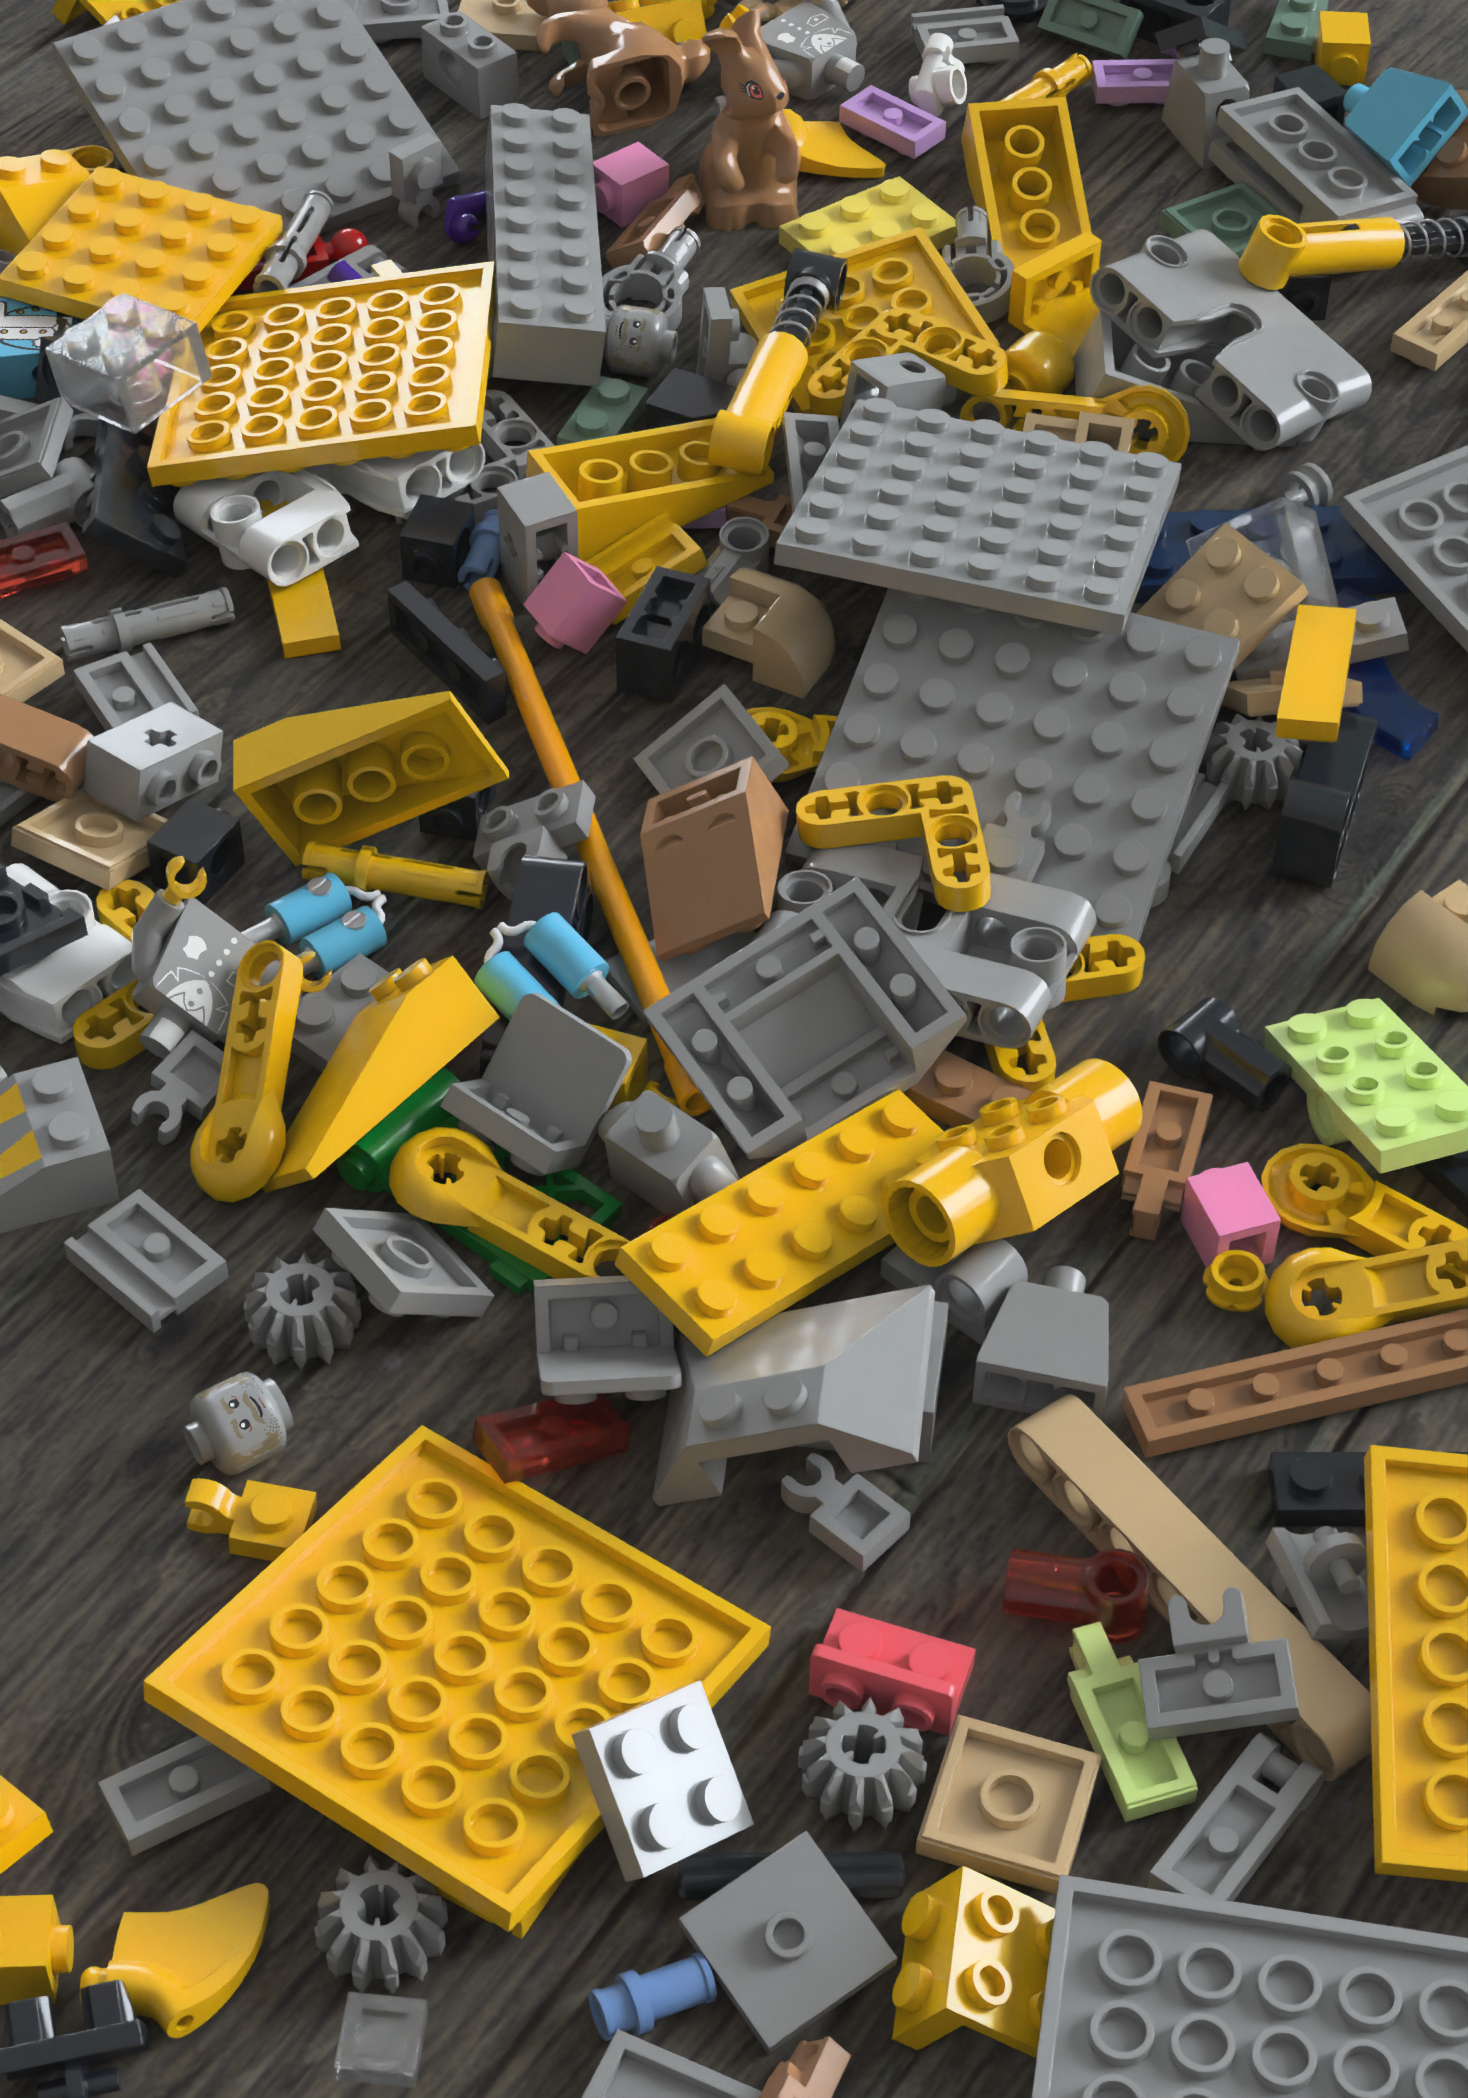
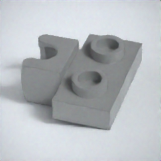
M584 780L562 788L549 789L539 796L510 806L497 807L489 813L481 815L473 859L482 870L488 871L496 887L504 896L512 901L523 855L567 860L568 857L561 848L588 839L596 796Z
M1230 1587L1224 1591L1223 1614L1219 1620L1209 1625H1201L1191 1619L1186 1600L1183 1597L1173 1596L1168 1601L1175 1654L1138 1659L1147 1730L1151 1740L1301 1719L1287 1638L1251 1643L1243 1594L1237 1588Z

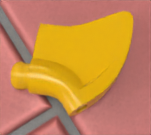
M782 109L800 149L801 165L799 171L848 178H881L884 176L885 163L853 142L845 133L840 122L803 121L802 117L791 109Z
M261 1883L249 1884L201 1904L176 1911L124 1912L118 1929L112 1960L109 1961L107 1968L96 1966L87 1968L81 1975L80 1989L94 1984L122 1980L127 1986L136 2016L152 2018L173 2039L182 2038L190 2034L223 2007L240 1986L254 1963L268 1923L270 1896L267 1887Z

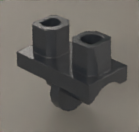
M113 1980L81 1988L80 1994L86 2030L57 2036L52 1998L42 1996L5 2004L4 2039L6 2047L0 2048V2076L6 2075L8 2081H14L65 2070V2078L37 2084L38 2098H93L94 2096L121 2091V2079L117 2066L89 2072L88 2065L152 2051L149 2027L136 2018L133 2002L127 1986L122 1980Z

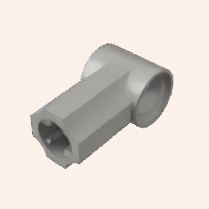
M77 457L66 458L57 463L53 479L0 500V522L7 538L16 547L73 522L83 527L84 522L90 516V511L86 509L87 497L94 490L95 485L90 480L92 468L87 462Z
M736 517L722 525L719 532V546L707 560L708 565L696 574L697 576L711 579L710 618L729 596L730 576L739 568L750 567L769 574V529L756 518Z

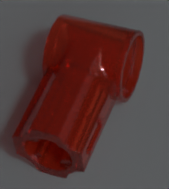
M1013 1548L1012 1553L1010 1552L1006 1569L1003 1613L1083 1625L1100 1621L1110 1644L1126 1643L1138 1637L1144 1631L1147 1624L1149 1571L1143 1559L1135 1553L1121 1548L1103 1550L1096 1553L1090 1559ZM1108 1595H1120L1124 1597H1110Z

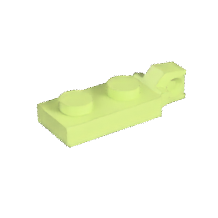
M1100 1621L1074 1628L1072 1630L1074 1636L1073 1645L1069 1647V1653L1076 1670L1068 1672L1067 1682L1071 1691L1070 1697L1094 1752L1102 1755L1101 1768L1124 1821L1128 1822L1195 1802L1198 1792L1197 1783L1176 1737L1158 1740L1150 1739L1147 1730L1139 1663H1134L1130 1655L1116 1658Z

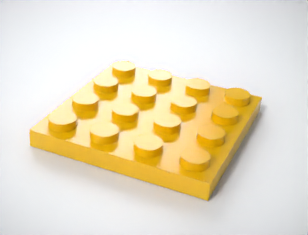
M98 166L0 274V296L188 348L266 254L270 245L282 235V215L263 211L255 206L241 205L215 198L206 193H197L174 187L162 181H152L122 173L117 169Z
M921 226L833 255L834 257L848 260V271L842 299L837 311L826 309L823 311L822 318L817 322L816 332L811 335L810 345L806 348L808 362L790 404L795 413L814 414L810 408L807 389L809 378L878 315L889 309L908 308L1000 347V343ZM787 271L730 289L733 309H738L742 324L757 343L765 334L769 333L776 316L779 314L780 307L785 301L784 285ZM938 348L931 350L929 353L933 355L946 354L953 351V349Z

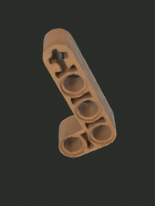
M0 694V780L48 800L58 802L63 798H72L84 781L87 740L94 736L87 729L75 723Z

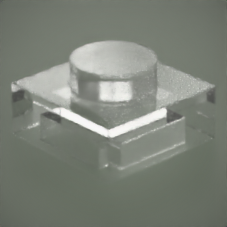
M348 1992L334 2063L336 2080L415 2088L429 2015L427 2000Z

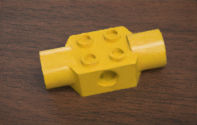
M1087 1059L1041 1087L1026 1099L1017 1101L1015 1097H1007L984 1105L979 1110V1119L971 1124L957 1126L939 1134L936 1137L938 1145L914 1160L917 1168L892 1183L886 1189L882 1209L888 1231L899 1248L911 1259L925 1266L938 1267L946 1264L972 1245L1037 1230L1119 1174L1112 1151L1133 1138L1139 1131L1142 1123V1107L1136 1089L1128 1077L1113 1064L1101 1059Z

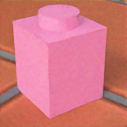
M640 142L593 161L597 211L603 213L621 228L630 225L650 201L661 198L669 189V164Z
M563 552L523 605L538 622L534 628L535 631L547 643L557 649H562L566 644L587 654L628 601L600 569Z
M1245 1162L1222 1169L1211 1168L1199 1175L1187 1177L1180 1221L1205 1267L1207 1268L1212 1264L1215 1257L1220 1253L1228 1250H1244L1258 1257L1263 1265L1272 1263L1281 1219L1249 1163Z

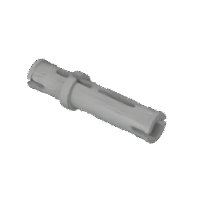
M311 190L305 193L302 203L290 220L280 240L273 242L265 254V265L254 280L256 282L253 284L255 293L288 289L292 280H296L302 275L307 266L306 256L327 219L333 213V201L326 193L319 190Z
M222 587L203 594L179 598L136 610L122 612L120 607L108 610V616L60 626L59 633L61 636H64L60 638L68 662L118 650V653L124 651L131 652L133 646L143 644L144 642L193 632L214 625L235 622V615L232 612L234 611V606L228 589Z

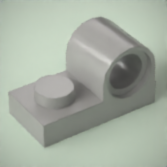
M725 287L703 288L696 374L738 387L758 343L752 336L740 332L739 312L737 308L730 309Z
M1004 1239L972 1245L946 1264L938 1267H929L914 1261L898 1245L881 1259L880 1276L900 1290L930 1284L935 1291V1301L949 1303L947 1322L980 1345L983 1344L1011 1285L1019 1281L1028 1282L1027 1267L1023 1258Z

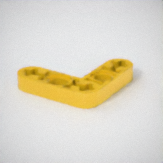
M908 308L889 309L878 315L812 374L807 384L810 408L817 415L838 416V419L841 418L851 361L909 352L917 355L942 372L947 380L946 384L969 394L985 396L997 393L1008 383L1007 357L1004 350L999 346ZM938 348L953 349V351L946 354L933 355L929 353L931 350Z
M940 775L820 790L802 797L796 805L798 836L807 846L817 849H829L923 837L934 895L940 906L953 912H970L981 908L990 899V866L971 786L960 777ZM882 808L898 810L897 813L890 815L871 814L872 811ZM949 839H962L968 842L957 847L939 844ZM965 871L967 882H958L954 872Z
M128 879L123 880L109 891L103 888L99 891L96 898L100 924H106L132 942V931L136 925V917L131 912L137 910L139 920L156 893L146 885ZM137 979L84 1011L75 1020L73 1036L76 1052L80 1061L86 1066L100 1070L114 1068L146 1049L139 1038L154 1015L137 1009L140 1004L133 998V991L138 983Z
M1122 934L1089 937L1069 971L1072 975L1066 978V994L1062 1002L1118 995L1133 991L1139 986L1143 978L1145 952L1141 944L1132 937ZM1113 961H1116L1119 967H1116ZM1085 964H1088L1087 972H1084ZM1042 1019L1030 1040L1023 1047L1010 1049L984 1043L994 1074L1032 1092L1037 1091L1055 1079L1056 1057ZM1026 1054L1025 1062L1031 1075H1026L1023 1068L1017 1067L1018 1056Z

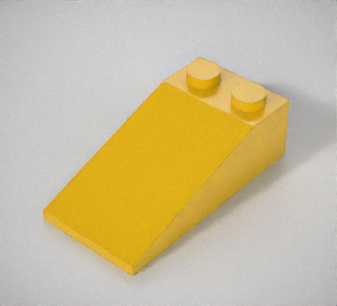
M1066 97L968 103L961 142L968 181L975 205L982 208L988 215L987 247L990 257H992L991 240H998L1001 243L1003 254L1012 261L1014 268H1017L1086 231L1092 234Z
M51 149L35 156L22 158L0 157V249L10 251L17 256L91 175L67 151Z
M716 418L529 450L526 468V478L550 472L576 508L579 559L584 562L663 511L668 514L673 523H677L682 527L773 483L775 473L769 466L764 476L709 464V442Z
M451 691L287 717L233 740V791L295 866L302 864L303 854L308 841L344 847L509 779V770Z
M453 955L429 964L425 957L421 958L403 972L400 968H396L368 990L374 999L354 1017L286 1133V1146L280 1164L267 1184L262 1187L265 1193L316 1178L500 1018Z

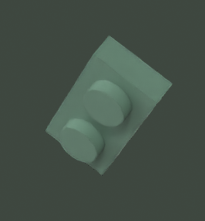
M1048 0L1038 28L1045 34L1126 60L1144 15L1138 9L1111 0Z
M1279 0L1266 35L1264 54L1310 62L1314 52L1319 12L1328 11L1329 0Z
M600 376L599 385L592 386L557 435V446L630 433L645 412V402L649 398V388L627 383L621 379Z

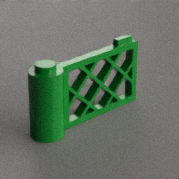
M442 1067L344 1152L337 1161V1168L342 1178L357 1190L366 1189L370 1192L379 1193L385 1189L393 1195L389 1187V1172L392 1160L401 1145L417 1133L435 1127L460 1129L458 1126L460 1119L440 1107L451 1084L460 1083L457 1077ZM493 1141L494 1151L492 1152L504 1172H506L505 1168L517 1167L510 1160L511 1152L503 1150V1147ZM572 1168L544 1175L545 1186H531L558 1202H584L597 1211L590 1219L607 1229L622 1215V1202ZM450 1173L451 1182H456L457 1176ZM433 1223L491 1263L488 1274L519 1296L526 1289L534 1293L533 1280L555 1279L470 1232L468 1227ZM562 1234L554 1240L545 1238V1241L552 1242V1246L558 1240H567L566 1242H568V1237Z

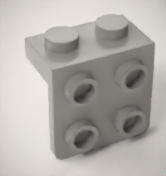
M526 994L521 998L482 1079L451 1084L440 1107L460 1119L458 1126L461 1130L474 1134L481 1141H494L511 1152V1162L530 1174L544 1176L579 1167L598 1130L601 1119L607 1113L632 1063V1056L627 1048L542 994Z
M625 1275L533 1280L536 1356L542 1394L555 1396V1401L562 1404H585L595 1401L597 1393L625 1392V1397L631 1400L648 1401L663 1398L667 1395V1390L677 1389L682 1386L681 1369L674 1348L673 1323Z

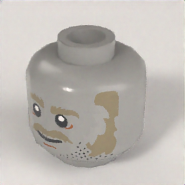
M620 305L613 311L611 316L605 315L606 336L602 358H605L610 371L624 375L654 378L658 376L665 362L673 363L677 351L678 333L677 331L669 330L668 319L664 312L656 309Z
M246 1371L196 1394L191 1401L190 1415L192 1423L184 1426L183 1432L186 1442L199 1464L203 1465L211 1461L221 1472L231 1476L239 1474L281 1453L286 1446V1431L293 1428L294 1422L288 1403L277 1384L271 1378L262 1381L253 1373Z

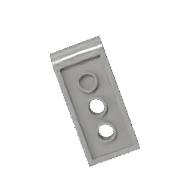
M1300 87L1220 106L1216 124L1228 136L1211 141L1207 158L1235 184L1243 181L1285 218L1295 223L1392 217L1400 224L1407 220L1416 222L1424 220L1423 213L1416 204L1418 194ZM1408 224V225H1405L1404 227H1410V226H1415V225H1414V224Z

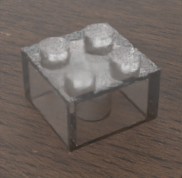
M126 293L109 299L101 309L80 324L68 328L63 336L45 348L60 396L64 397L70 406L134 434L213 377L196 322Z

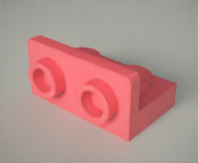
M836 1608L823 1644H816L810 1657L808 1694L822 1698L833 1707H836L840 1700L850 1710H862V1706L871 1697L877 1709L876 1714L883 1716L900 1708L901 1714L904 1717V1728L919 1729V1732L929 1730L949 1736L974 1667L976 1649Z

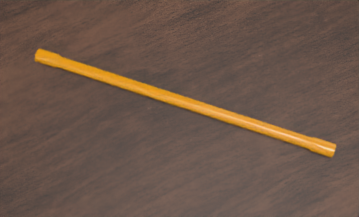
M481 578L470 587L469 597L484 631L488 633L497 658L507 674L509 687L551 788H562L579 782L580 778L515 627L514 615L503 588L495 578ZM593 811L588 839L574 844L581 861L588 864L592 888L641 1007L645 1010L669 995L670 992ZM648 1022L664 1060V1071L680 1110L689 1116L706 1113L711 1109L710 1105Z

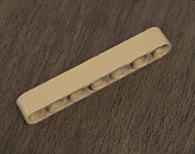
M1071 1394L1064 1395L1009 1429L1007 1436L1011 1453L1024 1473L1169 1624L1168 1601L1173 1596H1181L1186 1600L1189 1615L1194 1622L1201 1625H1209L1215 1623L1222 1616L1224 1608L1223 1593L1226 1589L1233 1587L1240 1590L1243 1594L1251 1643L1287 1638L1301 1719L1266 1725L1301 1762L1304 1760L1308 1761L1326 1773L1325 1781H1333L1372 1754L1370 1692L1318 1640L1312 1639L1308 1629L1080 1399Z

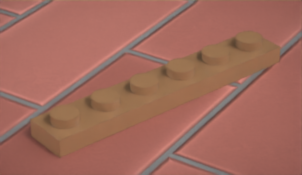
M1468 1308L1124 1387L1121 1404L1145 1458L1467 1383Z

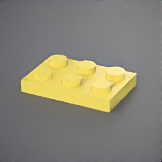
M898 176L780 225L779 243L791 253H793L795 248L833 256L921 226L938 250L945 245L955 243L957 226L952 216Z

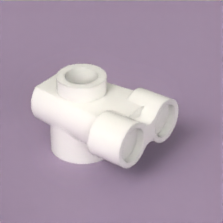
M933 33L929 36L922 53L923 63L919 75L912 76L909 81V95L913 104L936 117L941 115L945 106L962 104L967 95L965 67L960 60L952 56L953 41L943 33Z

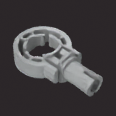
M973 206V221H968V207H964L957 213L955 220L957 226V238H955L956 258H952L951 245L943 247L942 258L961 287L972 284L991 286L983 293L967 294L987 324L999 319L1009 311L1012 270L1015 268L1012 261L1003 254L1001 243L998 240H991L992 257L988 255L987 213L982 208Z
M676 226L670 232L669 237L658 252L649 251L646 254L645 262L644 255L638 254L630 265H623L606 273L602 277L605 315L611 316L617 308L616 304L620 300L629 297L631 300H646L658 306L655 308L656 310L665 313L669 323V330L675 331L682 319V296L688 289L690 282L688 273L683 269L699 251L701 246L697 234L688 228L679 241L678 238L684 232V226ZM608 300H609V310L605 307V304H606V302H607Z

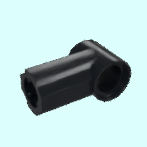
M1207 997L1201 1000L1164 1029L1158 1037V1048L1161 1056L1173 1071L1185 1078H1195L1202 1073L1254 1111L1260 1110L1264 1113L1273 1106L1290 1082L1292 1067L1243 1034L1236 1014L1228 1005L1217 998Z

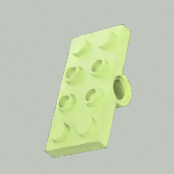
M1380 998L1357 999L1344 1007L1316 1014H1298L1288 1021L1265 1026V1049L1292 1067L1291 1077L1307 1093L1309 1118L1317 1137L1324 1145L1331 1146L1351 1141L1380 1174L1468 1151V1086Z

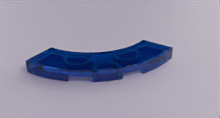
M1345 585L1336 596L1331 607L1348 608L1378 600ZM1383 656L1349 664L1347 678L1362 682L1363 703H1360L1359 706L1346 708L1353 713L1379 718L1375 742L1392 753L1410 761L1437 730L1440 714L1416 701L1400 687L1388 671Z

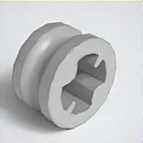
M1307 462L1301 464L1295 471L1286 473L1279 480V497L1285 508L1312 505L1328 506L1332 501L1333 488L1331 481L1323 469L1314 463Z

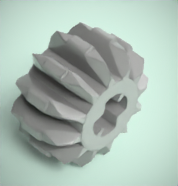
M1236 714L1232 723L1220 722L1216 724L1202 758L1203 772L1208 783L1219 786L1221 782L1227 785L1230 784L1227 802L1233 800L1240 801L1245 810L1251 803H1258L1265 809L1270 810L1275 800L1285 801L1291 779L1298 778L1303 762V751L1301 750L1299 740L1276 737L1277 721L1268 723L1263 721L1262 716H1257L1255 720H1247L1243 716Z
M303 1252L298 1263L289 1265L276 1257L274 1267L272 1268L273 1273H255L252 1284L253 1291L246 1294V1301L244 1302L245 1319L249 1322L250 1339L255 1344V1348L267 1349L268 1356L271 1357L274 1365L289 1357H294L295 1363L302 1371L308 1358L317 1356L330 1364L334 1354L333 1348L351 1349V1342L354 1338L353 1329L359 1327L362 1313L360 1300L357 1299L356 1285L353 1279H351L350 1272H338V1268L331 1257L317 1264H312L306 1253Z
M871 1697L862 1706L861 1712H852L839 1700L837 1706L833 1709L832 1720L815 1716L813 1723L809 1727V1740H804L803 1745L799 1748L798 1766L802 1768V1790L806 1795V1799L820 1800V1812L823 1814L825 1821L842 1812L848 1814V1822L854 1832L862 1824L863 1817L872 1816L886 1829L888 1823L892 1821L893 1809L910 1813L911 1807L916 1802L917 1788H921V1783H924L926 1778L927 1763L923 1760L924 1756L921 1755L923 1740L919 1735V1729L904 1728V1717L901 1714L900 1708L883 1716L876 1714L877 1709Z
M370 1854L364 1864V1874L360 1876L340 1868L336 1877L337 1891L321 1892V1897L317 1904L321 1919L317 1921L318 1925L314 1928L317 1947L321 1948L322 1952L327 1953L328 1969L334 1974L335 1978L352 1972L353 1985L358 1988L360 1993L375 1978L383 1979L385 1987L394 1995L399 1987V1975L404 1972L423 1981L425 1974L428 1972L427 1957L442 1956L446 1945L445 1933L442 1928L448 1922L446 1902L442 1900V1896H435V1885L418 1874L410 1876V1869L397 1861L389 1870H380L379 1864Z

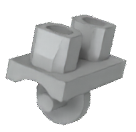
M1323 1526L1314 1533L1302 1535L1291 1533L1285 1528H1272L1266 1545L1276 1563L1277 1570L1270 1583L1279 1601L1286 1603L1289 1607L1298 1608L1304 1620L1303 1625L1308 1629L1312 1639L1318 1640L1334 1657L1344 1655L1352 1639H1369L1368 1592L1360 1576L1367 1566L1366 1547L1362 1539L1352 1533H1338L1336 1528Z

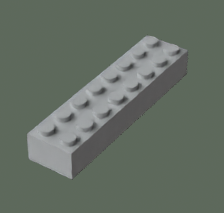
M509 103L504 106L490 105L485 149L488 262H495V315L491 342L492 377L598 386L606 336L590 116L589 114H580L569 108H558L554 111L530 109L519 103Z

